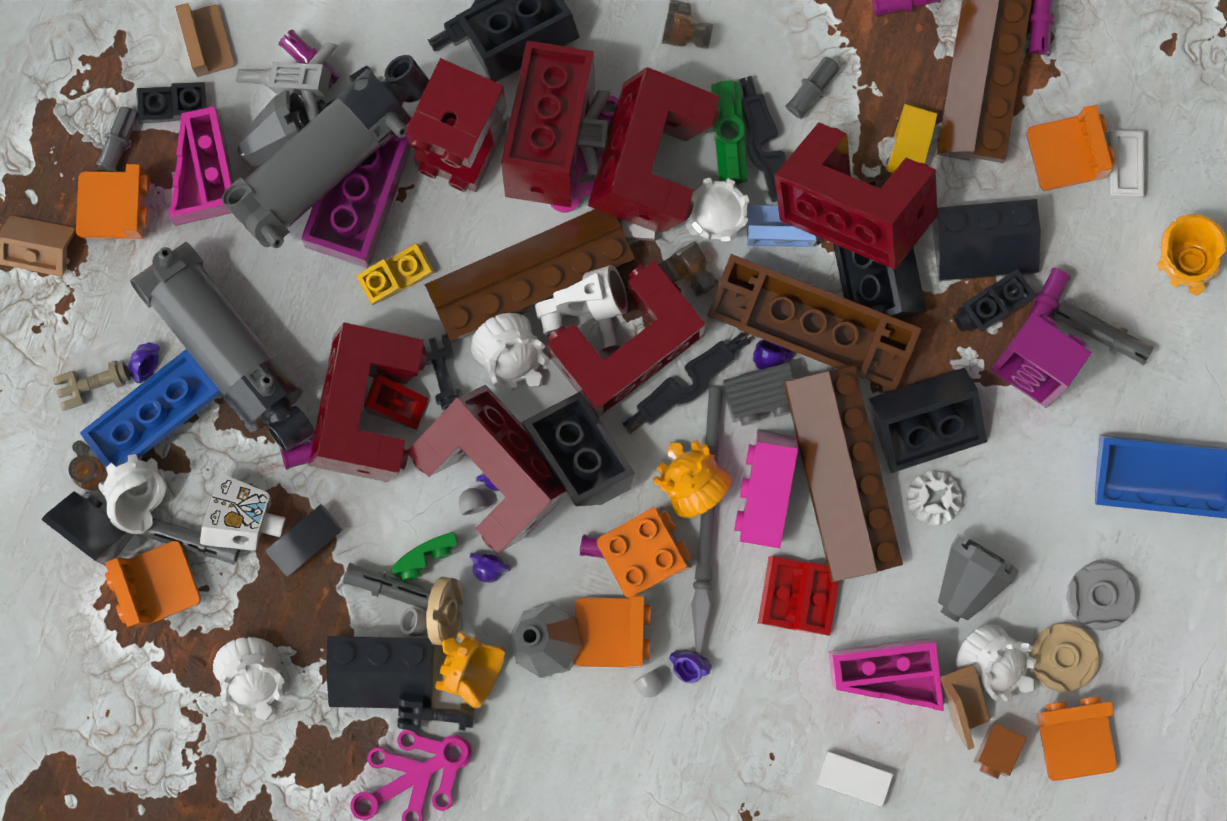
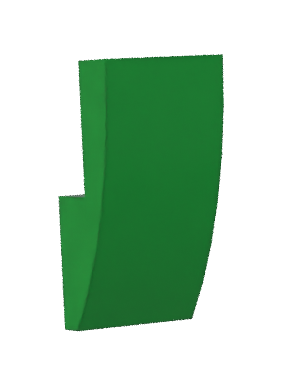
M454 532L443 534L413 548L391 567L393 575L395 577L401 576L403 581L421 577V571L429 569L426 559L427 555L432 554V559H441L452 556V550L459 548L456 534Z

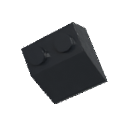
M73 491L41 519L94 561L106 566L105 562L117 558L134 536L114 526L107 514L99 509L103 503L89 492L82 496Z

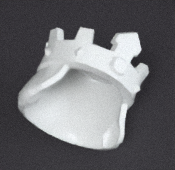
M711 178L704 179L703 185L692 194L693 210L688 220L683 223L692 236L699 235L704 240L707 239L709 241H732L748 222L747 205L750 202L749 198L735 187V181L727 179L724 182L712 181Z
M504 313L486 320V323H483L473 335L471 351L473 358L479 364L485 366L492 384L496 388L500 386V383L505 384L509 391L517 390L516 383L527 379L526 383L529 387H541L543 376L536 372L540 364L547 365L549 358L543 353V349L546 346L537 340L538 336L532 334L531 324L524 315L517 313Z
M136 454L128 455V462L117 467L110 463L106 467L108 476L105 483L99 482L98 487L106 498L107 516L111 519V523L121 531L131 534H143L153 525L151 512L162 502L167 490V482L164 480V470H158L157 462L151 458L148 462L138 460Z
M996 624L980 626L963 641L956 658L957 670L972 664L978 674L983 693L987 692L994 700L1001 697L1005 702L1013 700L1011 692L1017 687L1020 688L1019 690L1023 694L1035 691L1034 679L1029 676L1025 677L1028 668L1036 667V659L1030 657L1028 653L1033 649L1030 644L1022 643V640H1015L1008 635L1002 626Z
M242 637L228 642L216 654L213 663V673L220 682L221 703L224 707L228 704L233 706L235 714L238 716H244L245 710H257L255 711L256 718L268 721L273 714L269 704L274 699L281 702L285 696L282 691V684L285 681L280 675L282 670L278 669L280 662L279 651L272 643L256 637H248L247 639Z

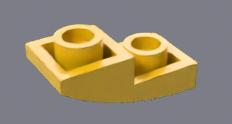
M904 104L894 134L896 139L886 166L888 172L894 173L906 157L919 163H925L937 113Z
M415 243L388 260L382 259L356 275L371 305H375L433 275L435 271L420 244Z

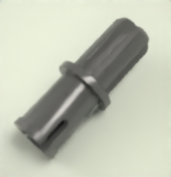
M827 56L824 57L807 79H802V86L789 103L785 105V108L797 118L803 119L816 99L823 97L824 88L839 70L838 64L833 59Z
M125 106L119 109L110 133H105L106 142L95 164L97 167L108 172L117 171L125 147H129L131 144L128 140L138 118V112Z

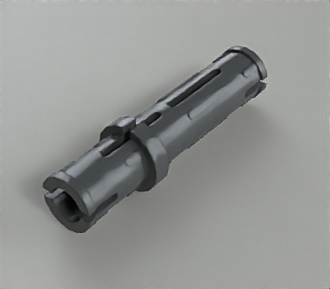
M1063 299L1054 316V319L1110 347L1109 351L1115 354L1118 351L1139 362L1142 366L1145 365L1147 358H1149L1154 349V346H1150L1127 334V329L1123 327L1118 329L1072 305L1065 299Z
M153 518V525L148 531H145L143 534H137L138 536L157 540L165 544L179 541L184 549L197 553V556L205 559L208 556L235 565L241 550L200 544L201 532Z
M349 563L343 579L344 584H350L371 591L372 596L378 597L380 594L427 610L431 593L430 589L387 576L386 571L379 570V572H375Z

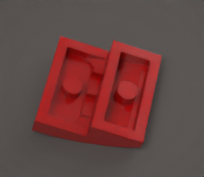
M769 556L757 624L830 636L839 581L831 582L827 565Z

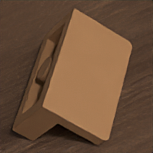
M188 3L175 6L191 67L196 76L201 77L233 68L235 63L219 6L214 4L193 11Z
M9 216L0 231V265L63 277L67 267V246L74 236V228Z
M971 664L940 677L953 725L968 750L975 748L970 729L990 721L978 674Z

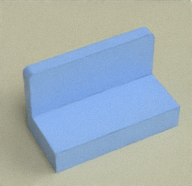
M748 206L747 246L814 247L816 236L780 221L778 206Z

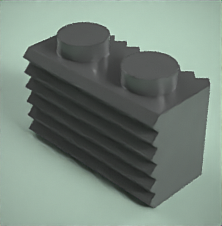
M789 362L723 380L722 386L733 423L740 421L742 426L761 421L760 416L773 412L774 417H780L791 413L783 383L794 380Z

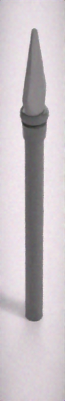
M709 388L705 444L707 443L710 454L715 455L714 460L718 465L722 389ZM715 506L701 514L698 565H696L694 578L697 581L693 583L695 593L691 608L696 655L699 657L701 656L712 609L710 590L713 589V584L710 581H712L711 559Z

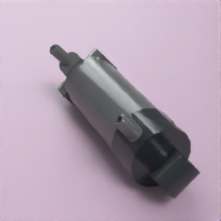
M401 55L393 59L385 69L384 80L379 81L368 69L338 94L337 98L252 174L245 180L240 177L224 192L222 196L223 205L262 246L281 247L284 243L283 238L290 233L287 228L380 146L383 147L395 135L400 138L406 136V125L409 124L411 117L402 107L403 103H413L420 100L430 80L412 56Z
M184 242L173 251L168 247L161 248L154 255L153 264L130 280L131 285L148 308L153 306L222 393L224 400L250 432H255L267 426L272 438L286 453L315 433L311 422L302 410L297 406H293L303 393L302 388L278 358L271 354L204 270L203 260L188 242Z

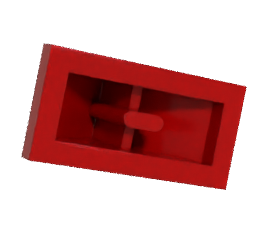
M375 374L364 407L372 415L417 430L429 398L388 378Z

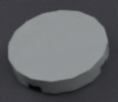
M1097 562L1084 566L1074 574L1068 584L1066 599L1070 612L1079 623L1089 629L1104 631L1120 626L1129 618L1135 608L1137 594L1132 579L1120 567L1112 563Z

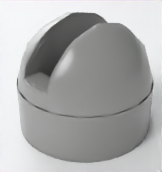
M475 488L466 489L459 497L462 515L475 514L488 508L484 494Z
M415 608L406 609L400 620L402 633L414 637L424 635L427 632L426 613Z
M654 669L634 681L633 684L642 696L651 698L660 693L663 680L657 669Z

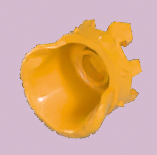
M1188 214L1176 218V222L1172 221L1163 233L1161 246L1159 247L1161 248V257L1157 263L1159 271L1164 270L1171 278V285L1176 288L1180 284L1188 285L1189 293L1198 296L1206 289L1205 283L1212 277L1216 279L1220 273L1221 257L1227 251L1225 231L1216 221L1205 215Z
M699 440L693 441L691 443L692 450L686 452L682 450L684 448L681 443L670 442L667 454L669 457H673L674 460L669 465L663 462L659 463L656 469L661 476L653 478V482L661 487V491H665L667 496L671 498L676 515L684 518L695 517L712 509L723 499L732 484L730 473L717 466L714 460L715 455L710 454L707 443L701 446Z
M461 630L457 636L462 642L457 643L453 637L442 641L443 652L448 656L439 673L443 674L444 681H436L435 688L456 696L460 695L473 708H480L491 693L504 662L505 649L498 645L482 644L481 640L475 639Z

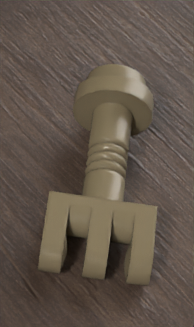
M117 360L109 362V370L79 380L77 372L73 370L53 377L54 385H62L68 382L67 387L56 391L58 398L72 396V399L60 403L62 411L86 404L84 392L113 382L117 388L124 386L126 381L131 380L126 363L124 361L118 362Z

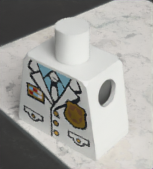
M220 473L202 524L200 544L255 550L261 533L281 537L286 518L268 513L270 495L267 492Z

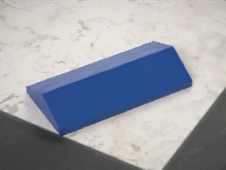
M185 349L83 429L80 434L105 469L110 463L117 467L128 462V455L136 454L139 459L219 396L221 392L188 350Z

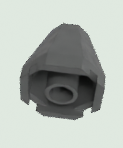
M285 90L274 96L239 136L240 146L237 147V150L245 164L250 163L253 167L258 168L308 124L304 103L296 93L290 94V91Z
M957 534L951 544L938 598V603L943 606L940 612L956 622H959L960 618L969 620L1008 587L1019 572L1012 564L1007 570V565L1004 564L1005 560L980 544L970 539L966 545L963 544L965 539L960 534Z
M553 604L523 611L509 635L516 664L540 678L570 671L584 647L578 630L577 618Z

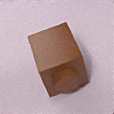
M992 723L988 727L973 762L981 765L980 772L992 778L999 779L1000 775L1010 776L1026 741V737L996 723Z

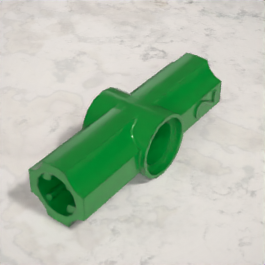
M732 80L720 81L711 84V93L720 96L717 105L720 113L714 125L718 181L725 182L727 179L735 181V185H739L748 181L740 82ZM732 127L738 132V136L731 140L726 139L721 135L720 131L723 128Z

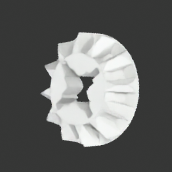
M934 471L924 473L918 476L909 487L907 494L908 507L913 516L924 524L932 526L945 524L951 521L961 508L962 493L957 481L953 480L946 473ZM925 486L935 493L939 490H946L943 494L944 496L940 499L942 507L935 503L931 506H923L930 497Z

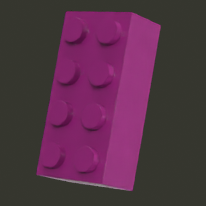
M395 135L383 147L380 146L312 206L301 237L305 248L369 268L412 148L410 146L411 142L407 140L406 136L400 138Z
M1032 313L1011 338L990 371L1047 408L1070 386L1092 352L1086 349L1087 344L1074 334L1067 336L1058 330L1057 323L1044 314L1037 316Z

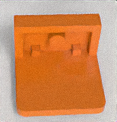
M1097 104L1083 107L1076 117L1028 128L1026 136L1041 190L1050 191L1104 179L1112 171V166L1115 165V154L1112 146H1107L1104 135L1107 133V123L1105 116L1099 114Z
M126 164V172L85 171L80 173L78 177L76 233L79 237L144 239V228H148L149 212L148 208H145V198L150 193V177L140 165Z
M652 507L600 536L597 540L598 548L623 594L628 598L630 596H637L674 574H681L692 568L688 560L693 557L683 540L677 542L672 532L676 526L667 510L661 512L659 508Z
M179 541L169 542L130 559L115 558L105 562L108 571L105 573L107 584L116 593L119 602L116 606L117 613L121 621L126 623L127 627L142 628L197 606L201 602V596L185 550Z
M630 596V599L579 598L576 600L575 618L578 620V630L584 644L575 661L577 666L642 668L643 660H650V639H643V625H650L651 605H644V596Z
M1101 696L1080 699L1081 706L1067 708V702L1047 704V712L1037 713L1047 775L1050 780L1060 781L1110 773L1116 770L1117 763L1108 716L1114 715L1112 701L1102 703Z

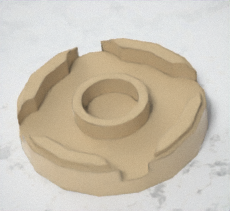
M440 577L432 587L426 613L427 632L432 644L442 646V641L451 637L456 639L460 631L463 617L462 613H458V604L463 605L464 595L458 579Z
M1055 624L1042 630L1034 639L1033 649L1029 652V655L1036 659V667L1031 669L1036 679L1045 687L1057 692H1072L1086 686L1095 676L1099 665L1098 650L1093 637L1083 628L1073 624Z

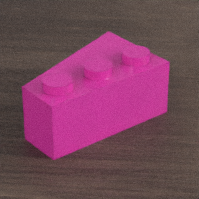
M215 106L182 113L176 153V172L172 185L174 187L172 204L169 209V218L175 226L232 214L223 205L222 196L228 187L234 183L221 116Z
M757 430L755 445L749 444L746 464L751 465L749 478L743 477L740 498H746L744 511L737 510L734 531H740V542L780 549L798 452L796 436Z
M932 639L828 651L832 685L836 690L944 711L936 642Z

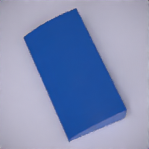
M1100 435L1096 467L1095 504L1227 519V448Z

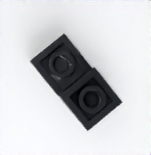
M205 82L171 83V87L137 88L138 124L180 121L182 113L207 108Z
M1017 268L992 286H988L963 303L962 306L982 333L1033 300L1037 295Z
M320 504L265 552L288 577L339 534L343 528L327 509Z

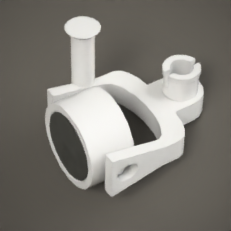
M613 265L584 273L582 281L566 289L554 292V298L535 305L537 318L542 321L543 334L546 336L551 335L556 329L563 326L562 316H583L592 313L600 326L604 346L601 351H611L621 347L616 342L612 317L626 314L628 301L622 278Z

